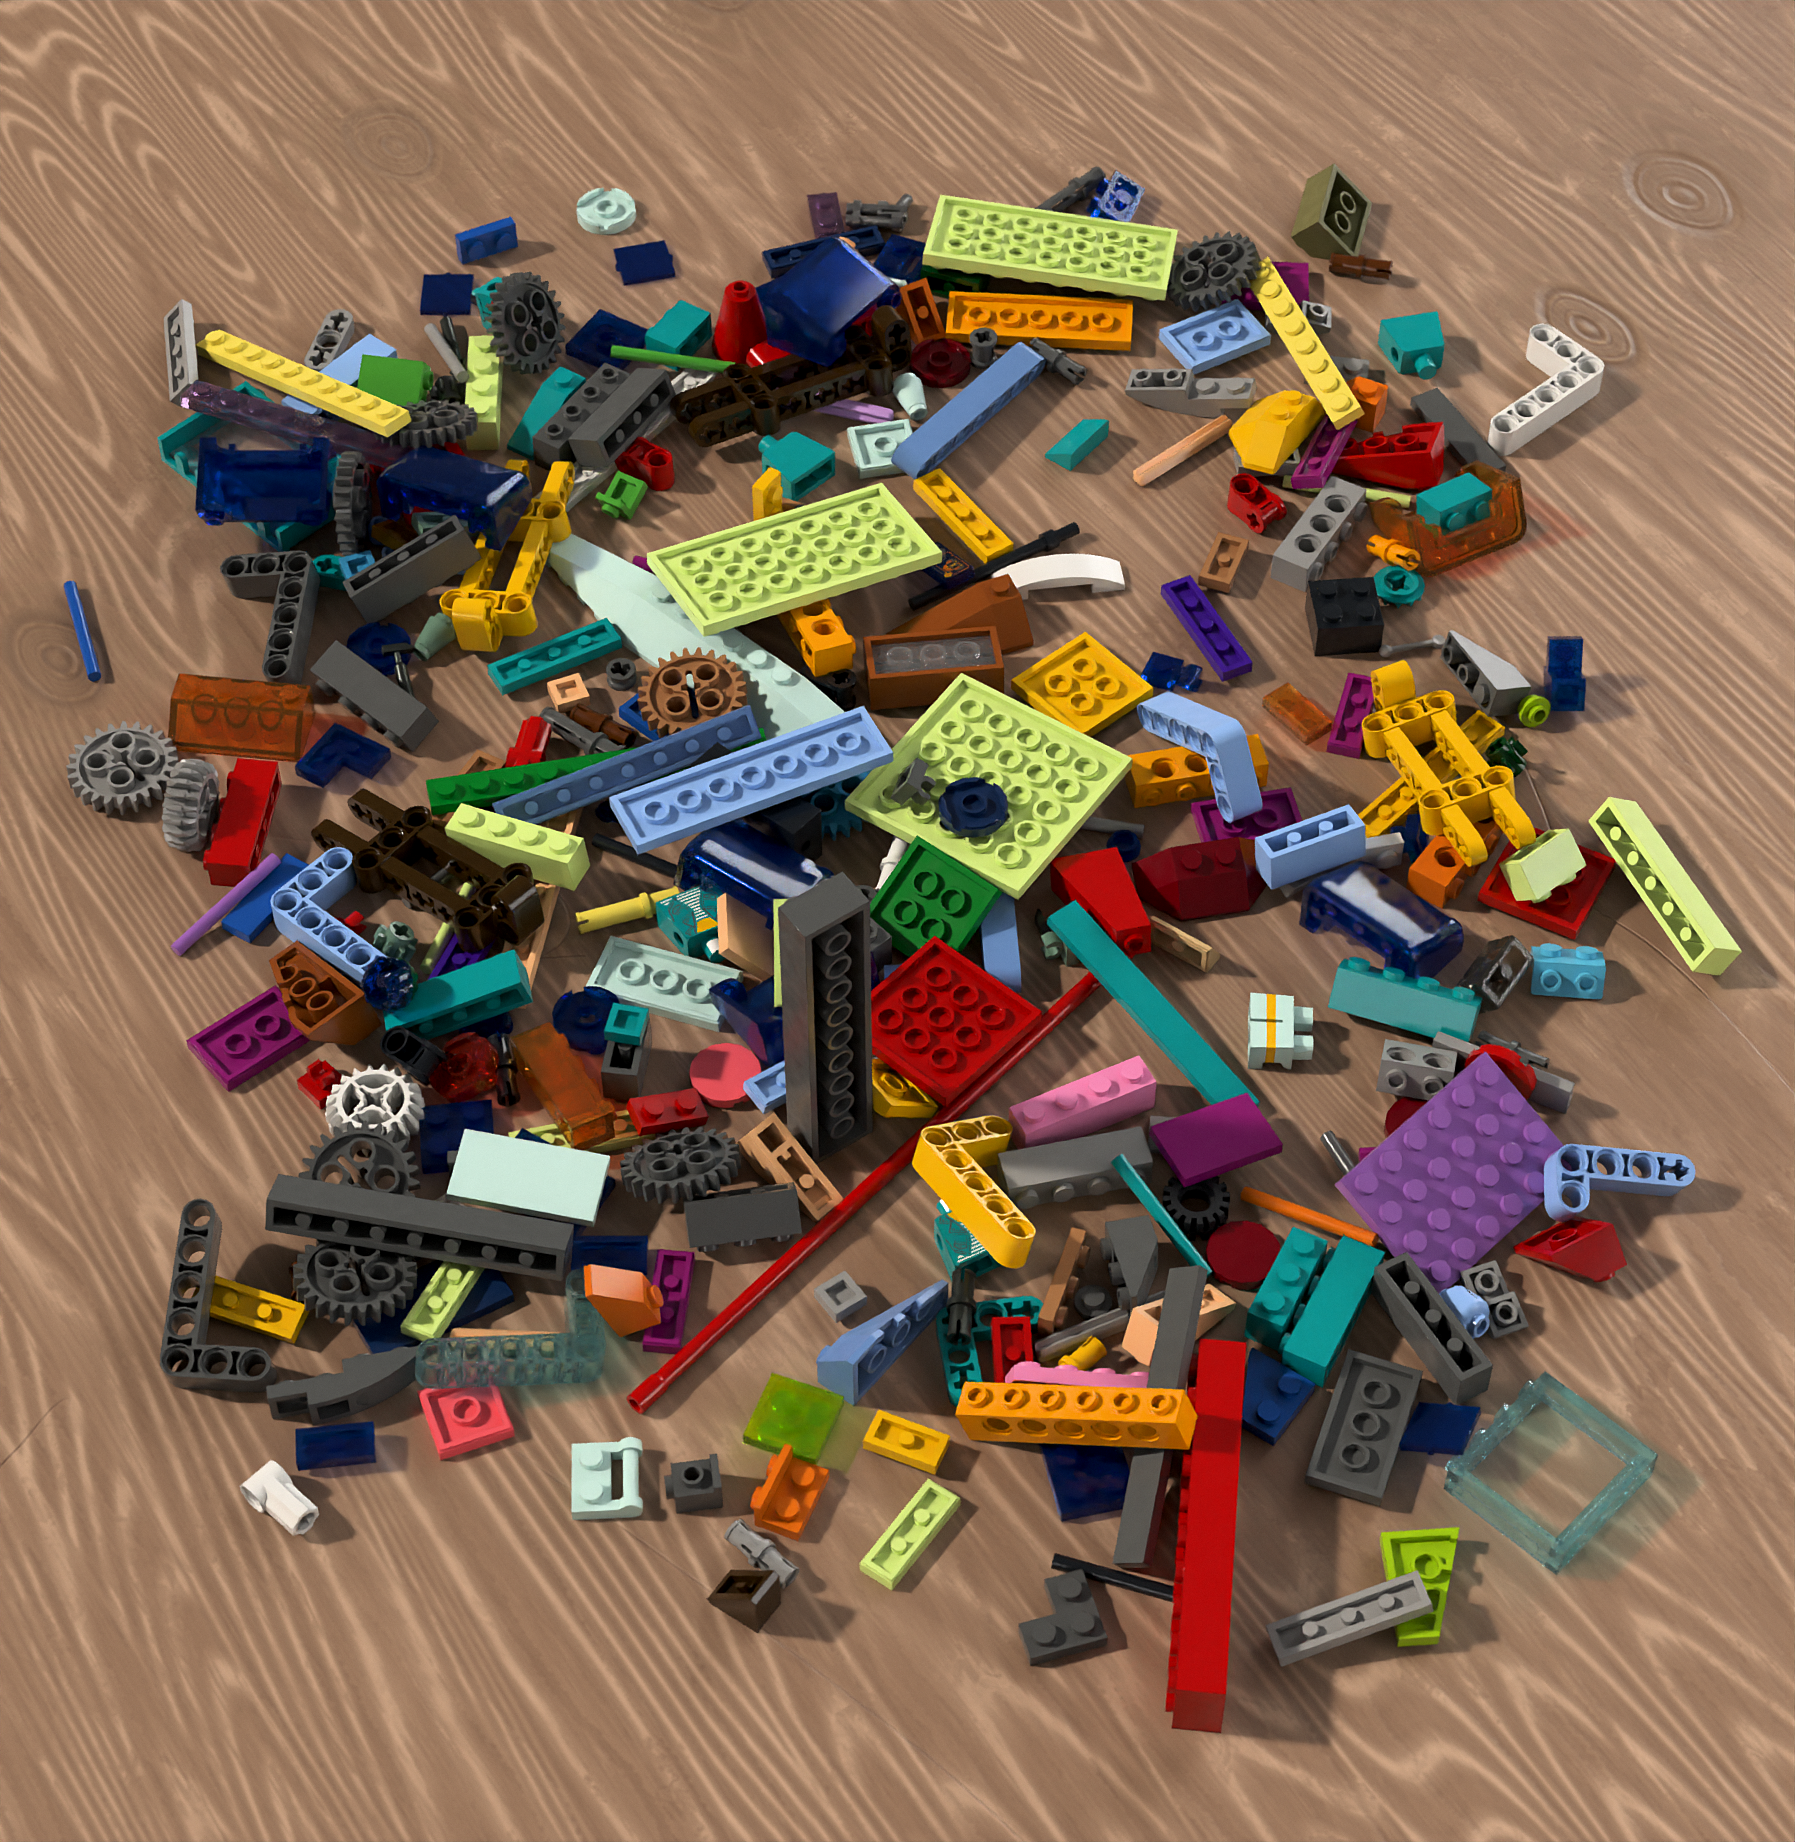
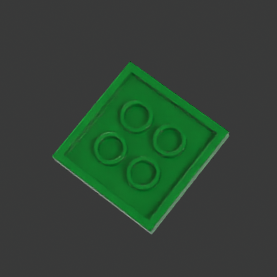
M917 835L871 901L870 917L892 936V946L909 958L934 936L961 954L1003 892Z

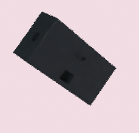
M717 742L694 761L689 768L733 752ZM801 796L716 826L794 879L822 856L821 810Z

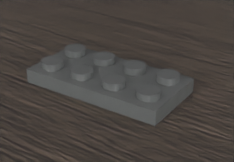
M1348 1349L1305 1475L1304 1483L1380 1506L1420 1386L1423 1371Z

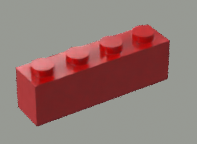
M237 758L234 771L228 773L227 795L222 797L219 803V822L214 823L212 826V845L210 850L205 851L203 857V868L209 873L211 885L235 887L259 865L282 786L277 761Z

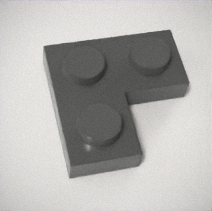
M1083 1569L1044 1579V1588L1054 1614L1018 1624V1633L1030 1666L1107 1646L1108 1637Z

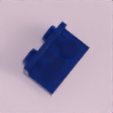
M1115 170L1109 179L1104 177L1095 190L1098 197H1093L1086 211L1090 213L1089 217L1130 223L1146 189Z

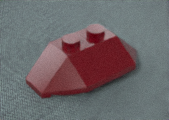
M1242 837L1170 847L1131 864L1139 899L1145 903L1148 902L1180 922L1249 911L1267 886V883L1256 869L1255 840Z

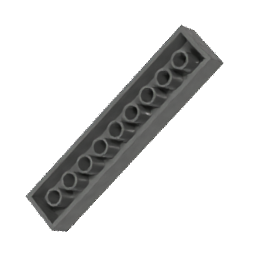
M843 871L830 879L820 881L815 887L803 894L789 898L783 905L778 907L787 1129L816 1165L873 1132L870 901Z

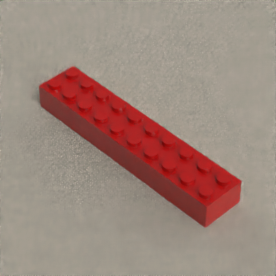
M1199 1338L1198 1353H1192L1186 1394L1197 1414V1420L1189 1450L1183 1449L1180 1508L1178 1513V1537L1172 1599L1173 1611L1170 1628L1171 1641L1165 1712L1173 1713L1172 1728L1217 1733H1221L1227 1689L1246 1342Z

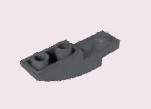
M419 1346L410 1348L397 1347L391 1351L375 1354H358L353 1358L342 1359L343 1373H324L314 1378L297 1381L284 1380L278 1384L266 1386L272 1419L310 1413L314 1426L336 1421L376 1406L409 1386L423 1374Z

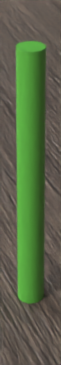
M612 345L611 358L723 373L726 367L736 364V362Z

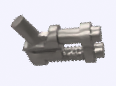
M904 194L895 205H889L887 201H878V204L862 203L861 200H854L853 203H847L845 226L852 227V230H857L860 227L866 228L877 225L879 229L891 228L892 231L901 232L908 221V207L912 204L913 198L909 194Z

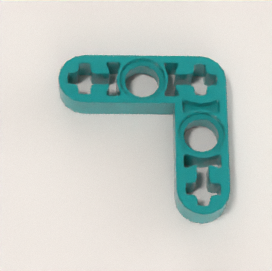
M1021 1296L976 1302V1314L972 1316L974 1317V1328H971L972 1338L971 1342L965 1346L961 1344L962 1336L960 1332L958 1346L952 1345L947 1341L949 1314L946 1307L939 1311L936 1316V1335L950 1403L955 1407L958 1406L962 1392L960 1389V1377L966 1376V1382H982L975 1342L992 1340L991 1327L984 1325L980 1321L981 1317L986 1314L1008 1317V1313H1011V1317H1024L1023 1312L1030 1311V1314L1033 1316V1319L1030 1320L1032 1335L1038 1331V1317L1043 1306L1042 1301L1033 1296ZM958 1350L966 1352L970 1358L965 1363L957 1364L949 1359V1355Z

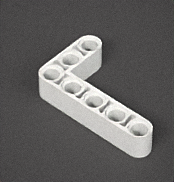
M1548 324L1534 325L1529 333L1526 358L1551 378L1491 419L1487 444L1498 456L1510 455L1595 397L1600 391L1604 370L1603 361L1553 326Z

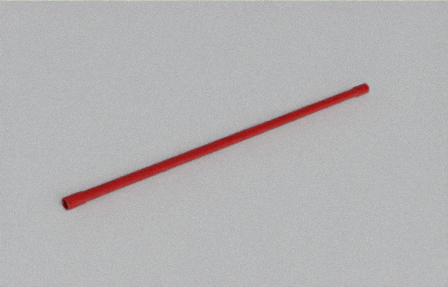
M1135 955L1127 957L1131 960L1134 958ZM1091 972L1085 975L1042 1015V1021L947 1107L944 1106L665 1365L645 1379L627 1396L629 1405L639 1414H643L653 1405L674 1381L912 1161L923 1128L957 1120L1102 984Z

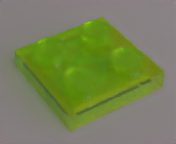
M772 1373L743 1433V1443L778 1455L784 1444L793 1446V1457L817 1465L844 1406V1396Z

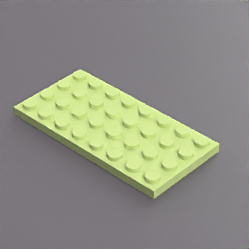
M940 195L924 249L922 264L929 265L935 269L949 268L961 270L968 274L983 273L990 274L996 278L1010 277L1021 279L1028 283L1043 282L1050 283L1056 287L1070 286L1082 288L1088 292L1104 291L1117 296L1130 295L1143 297L1149 301H1165L1178 230Z
M883 483L647 553L648 566L703 637L942 563V551Z

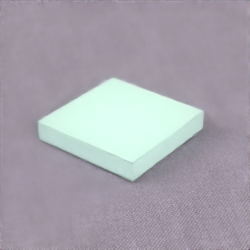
M909 419L847 428V437L860 479L904 473L891 463V459L898 446L913 433Z

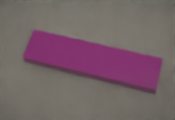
M1327 413L1324 415L1291 478L1293 489L1324 487L1357 424V419L1336 430Z

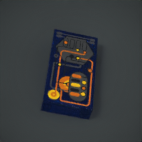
M939 542L935 544L942 551V563L920 569L947 589H951L975 576L972 565Z

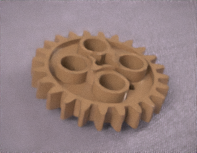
M701 647L696 649L694 655H690L687 648H684L683 654L680 657L672 651L670 652L671 660L668 662L658 658L659 668L649 666V676L641 677L642 686L637 689L639 695L637 700L642 720L648 722L650 731L657 729L659 738L666 736L668 733L672 735L747 705L746 682H744L743 672L737 671L736 663L731 662L727 664L725 654L715 659V653L712 649L706 656L702 655ZM687 674L693 675L699 717L696 719L692 717L686 679Z

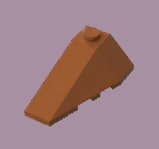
M1009 574L979 582L886 633V635L996 626L1001 655L1034 645L1022 596Z

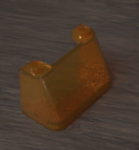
M1478 460L1459 468L1454 478L1469 472L1492 489V499L1488 501L1490 516L1445 535H1442L1441 526L1434 523L1426 524L1425 517L1416 514V510L1404 515L1401 504L1390 497L1369 503L1373 523L1388 540H1398L1405 547L1419 553L1420 561L1411 558V561L1419 564L1414 569L1416 572L1425 577H1434L1513 545L1523 538L1527 530V520L1520 478Z

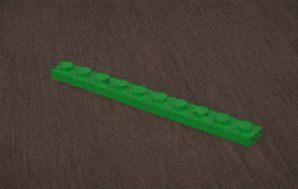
M758 728L762 738H759L747 744L731 749L730 751L736 752L744 748L756 745L758 743L767 741L764 729ZM635 748L426 780V790L431 814L456 812L461 803L476 808L493 806L492 803ZM689 766L684 767V768H682V769H679V770H677V771L671 772V773L666 774V775H664V776H661V777H659V778L653 779V780H651V781L658 780V779L667 777V776H669V775L678 773V772H680V771L689 769Z

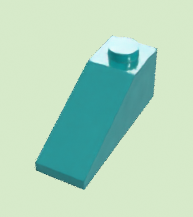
M560 366L540 386L507 443V449L533 461L535 458L532 437L586 382V378Z

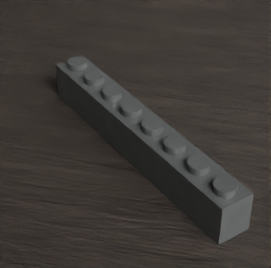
M278 1174L266 1199L265 1230L558 1281L563 1280L572 1253L573 1224Z

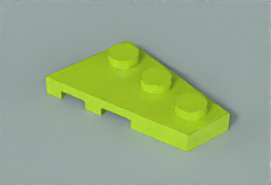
M1460 1527L1381 1532L1379 1541L1386 1581L1418 1570L1434 1611L1395 1625L1398 1647L1438 1644Z

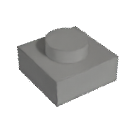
M846 1271L841 1272L814 1289V1298L835 1323L867 1305L866 1294Z

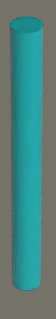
M1123 1154L1114 1158L1111 1164L1190 1266L1200 1265L1208 1270V1278L1214 1271Z

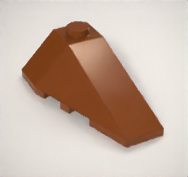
M298 940L269 960L276 982L282 993L283 1002L288 1010L290 1022L294 1028L310 1041L355 1045L360 1040L367 1038L371 1032L382 1025L367 994Z

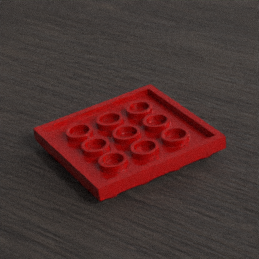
M936 936L931 938L871 991L872 1054L945 1107L1042 1021L1041 1010Z

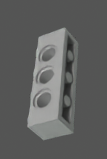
M1331 476L1273 554L1270 578L1306 592L1308 581L1320 579L1325 564L1335 559L1339 545L1342 541L1347 542L1356 522H1362L1368 510V504L1365 503L1367 489Z

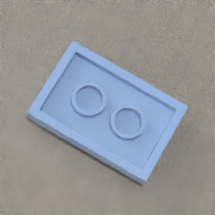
M1236 299L1221 305L1219 308L1210 309L1160 329L1159 340L1185 369H1192L1193 375L1270 345L1271 334Z

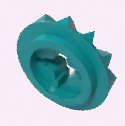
M1398 565L1388 566L1379 570L1373 577L1378 599H1383L1384 605L1393 603L1396 604L1397 608L1402 604L1411 607L1414 601H1421L1425 583L1421 575L1415 570H1406ZM1404 583L1403 589H1398L1397 591L1392 590V588H1397L1398 586H1401Z

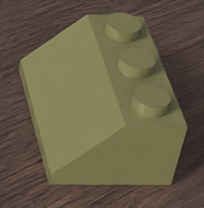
M1332 164L1307 179L1291 238L1310 257L1330 260L1332 252L1358 257L1372 202L1335 164Z

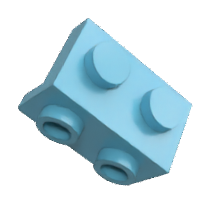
M1551 943L1542 944L1540 947L1531 946L1530 964L1532 979L1530 990L1533 995L1602 999L1606 964L1602 951L1589 946H1579L1576 950L1562 949L1561 946Z

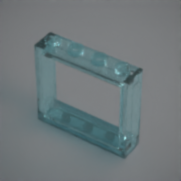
M1545 1371L1535 1382L1530 1379L1523 1385L1518 1393V1399L1511 1406L1505 1404L1500 1408L1494 1417V1423L1487 1430L1481 1428L1477 1431L1469 1443V1448L1463 1454L1458 1452L1449 1460L1445 1467L1447 1476L1444 1490L1557 1575L1652 1476L1658 1454ZM1541 1401L1627 1464L1557 1538L1471 1474Z

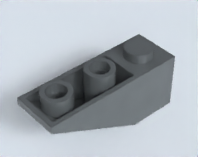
M1448 632L1440 658L1487 717L1518 714V705L1522 699L1529 695L1531 685L1517 668L1457 632Z
M1149 1215L1105 1222V1238H1100L1103 1261L1109 1260L1110 1262L1108 1263L1110 1282L1112 1286L1118 1285L1117 1299L1121 1311L1127 1310L1129 1319L1133 1308L1145 1304L1158 1269V1239Z

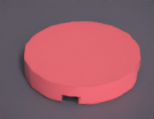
M721 1043L711 1045L697 1054L690 1066L689 1079L691 1087L697 1089L702 1102L712 1107L725 1109L734 1107L736 1103L743 1101L744 1104L751 1100L743 1090L744 1081L762 1071L759 1060L752 1051L738 1044Z

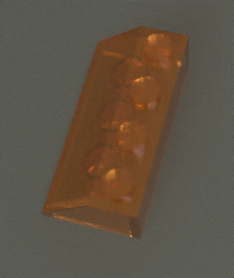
M179 673L170 701L168 738L172 739L173 747H176L177 751L301 763L316 713L311 686Z

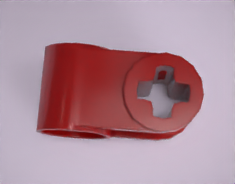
M638 436L632 442V445L615 460V465L620 472L644 481L652 490L664 491L671 488L675 483L671 452L649 442L644 437Z
M1241 473L1231 478L1227 508L1232 514L1246 523L1253 532L1260 534L1274 520L1280 521L1286 517L1287 509L1282 499L1268 490L1254 476Z

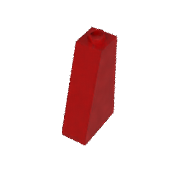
M1117 847L1058 857L1050 862L1051 890L1065 905L1076 900L1126 956L1151 952V924Z

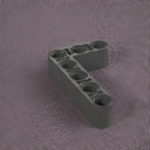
M305 551L230 556L222 562L220 572L233 596L237 598L276 596L262 672L275 696L279 698L291 697L299 691L302 682L321 583L319 573L310 555Z
M194 1199L186 1204L181 1214L160 1354V1366L170 1383L178 1388L265 1392L267 1391L266 1386L274 1385L277 1379V1370L266 1351L256 1347L205 1345L222 1234V1222L212 1203L205 1199ZM202 1216L210 1217L205 1225L194 1226L198 1218ZM200 1251L205 1252L201 1260L188 1262L192 1254ZM193 1287L200 1288L198 1294L193 1298H183L184 1293L188 1289ZM195 1324L190 1333L178 1335V1331L183 1325ZM178 1361H189L188 1366L181 1372L172 1371L173 1366ZM218 1362L227 1363L226 1369L219 1374L210 1373L211 1368ZM257 1364L266 1365L265 1370L260 1375H248L249 1370Z

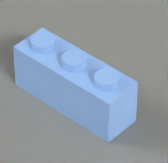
M1349 804L1255 838L1256 869L1271 890L1366 856L1365 824Z

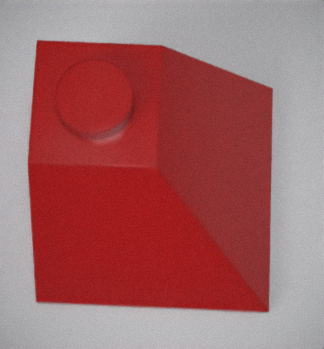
M1578 1216L1567 1222H1560L1513 1246L1515 1254L1575 1276L1594 1280V1282H1603L1613 1278L1616 1275L1615 1271L1627 1265L1613 1224Z

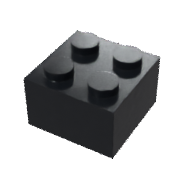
M1374 578L1308 581L1305 612L1314 655L1328 656L1379 652L1382 644L1384 622Z

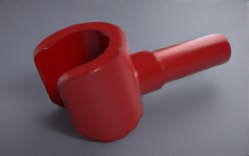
M353 911L346 919L334 917L357 935L367 928L366 925L360 923L364 917L357 911Z

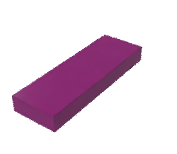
M1348 672L1326 752L1360 759L1364 745L1362 720L1372 714L1375 707L1371 677Z
M657 1250L652 1285L659 1287L663 1297V1306L660 1307L661 1323L645 1329L642 1344L643 1352L676 1354L682 1349L695 1266V1252Z

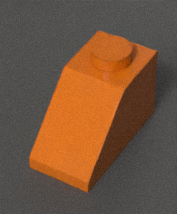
M926 278L887 292L891 306L909 324L910 336L916 345L928 339L936 341L946 337Z
M1358 376L1346 381V384L1364 412V415L1357 419L1355 427L1373 433L1385 414L1388 385Z
M594 1264L584 1266L585 1297L619 1337L661 1323L660 1307L663 1306L662 1293L659 1287L652 1285L642 1272Z

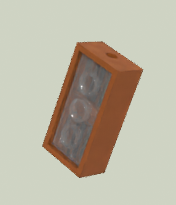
M996 626L863 637L864 671L871 710L932 705L961 673L1004 694V664Z

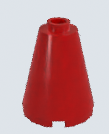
M738 280L730 283L725 288L712 339V348L717 360L747 364L746 356L752 347L772 338V334L755 287L749 282Z

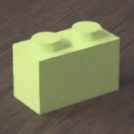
M1568 828L1547 830L1536 838L1534 844L1521 848L1501 862L1499 866L1516 901L1531 900L1532 903H1538L1549 898L1552 895L1551 890L1556 886L1565 885L1573 881L1577 877L1575 873L1584 868L1586 863Z

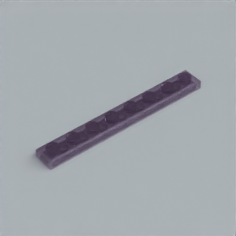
M195 380L180 396L181 407L339 455L344 453V451H360V453H363L366 463L406 475L422 458V447L402 448L401 444L396 446H390V443L383 444L382 440H376L374 432L207 382Z

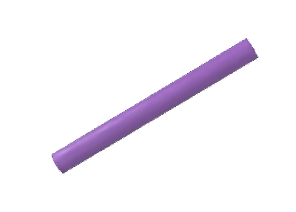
M271 853L170 946L171 949L178 956H181L281 864L280 859L274 853Z

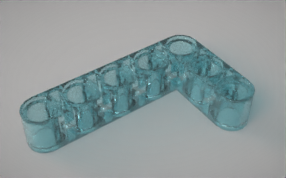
M576 1269L566 1277L563 1301L566 1333L427 1339L421 1342L416 1350V1381L425 1388L444 1389L588 1383L597 1380L603 1373L606 1350L604 1320L585 1297V1294H578L579 1292L585 1293L584 1269ZM507 1359H511V1360H515V1361H514V1362H509V1361H506V1360H507ZM467 1361H475L477 1363H468ZM433 1362V1363H437V1364H436V1365H430V1364H427V1363Z

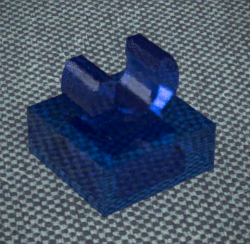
M1420 814L1407 815L1405 827L1393 826L1390 830V834L1401 833L1404 841L1403 853H1408L1411 863L1416 861L1429 842V834H1426L1421 828Z

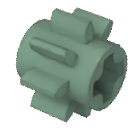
M395 921L391 922L388 928L380 924L373 936L375 940L372 946L387 957H399L410 962L416 951L415 945L418 939L413 938L414 932L407 924Z

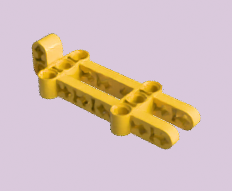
M509 459L494 497L484 498L475 506L476 514L485 525L481 529L475 545L482 559L475 562L472 567L465 571L459 589L445 592L439 602L443 614L452 619L462 650L496 652L503 636H527L538 627V621L532 604L534 593L552 544L567 539L571 534V526L565 508L575 482V469L572 462L555 461L551 467L540 499L523 498L530 476L528 462L520 459ZM506 542H524L506 591H490L489 587Z
M1405 660L1371 671L1376 712L1362 720L1366 754L1373 758L1388 757L1416 795L1422 831L1429 835L1444 834L1468 867L1483 863L1488 859L1484 841L1472 823L1491 816L1517 849L1534 844L1536 842L1534 827L1529 817L1516 802L1512 770L1505 766L1490 767L1457 725L1453 694L1445 690H1437L1416 697L1414 678ZM1434 740L1462 778L1442 785L1415 749V746Z

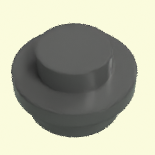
M1086 1285L1076 1292L1074 1307L1083 1319L1089 1320L1110 1312L1112 1297L1108 1290L1102 1286Z

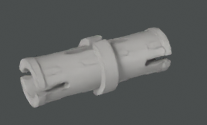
M741 1518L733 1522L727 1529L724 1538L749 1558L748 1563L755 1569L775 1570L779 1575L780 1587L782 1589L788 1587L796 1579L799 1568L783 1557L775 1549V1544L770 1539H763Z

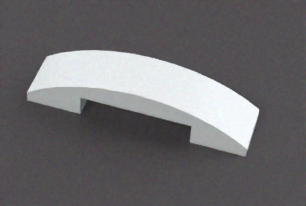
M1056 554L1032 558L1009 565L991 574V579L1009 574L1021 594L1022 600L1028 599V590L1091 584L1092 593L1125 590L1120 562L1089 554Z

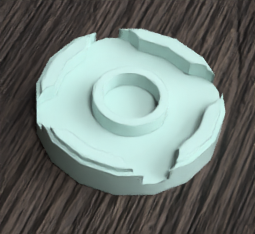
M604 188L589 191L578 200L576 210L578 223L583 229L594 234L609 235L624 231L633 224L636 217L634 199L628 193L616 188H611L612 191H604Z

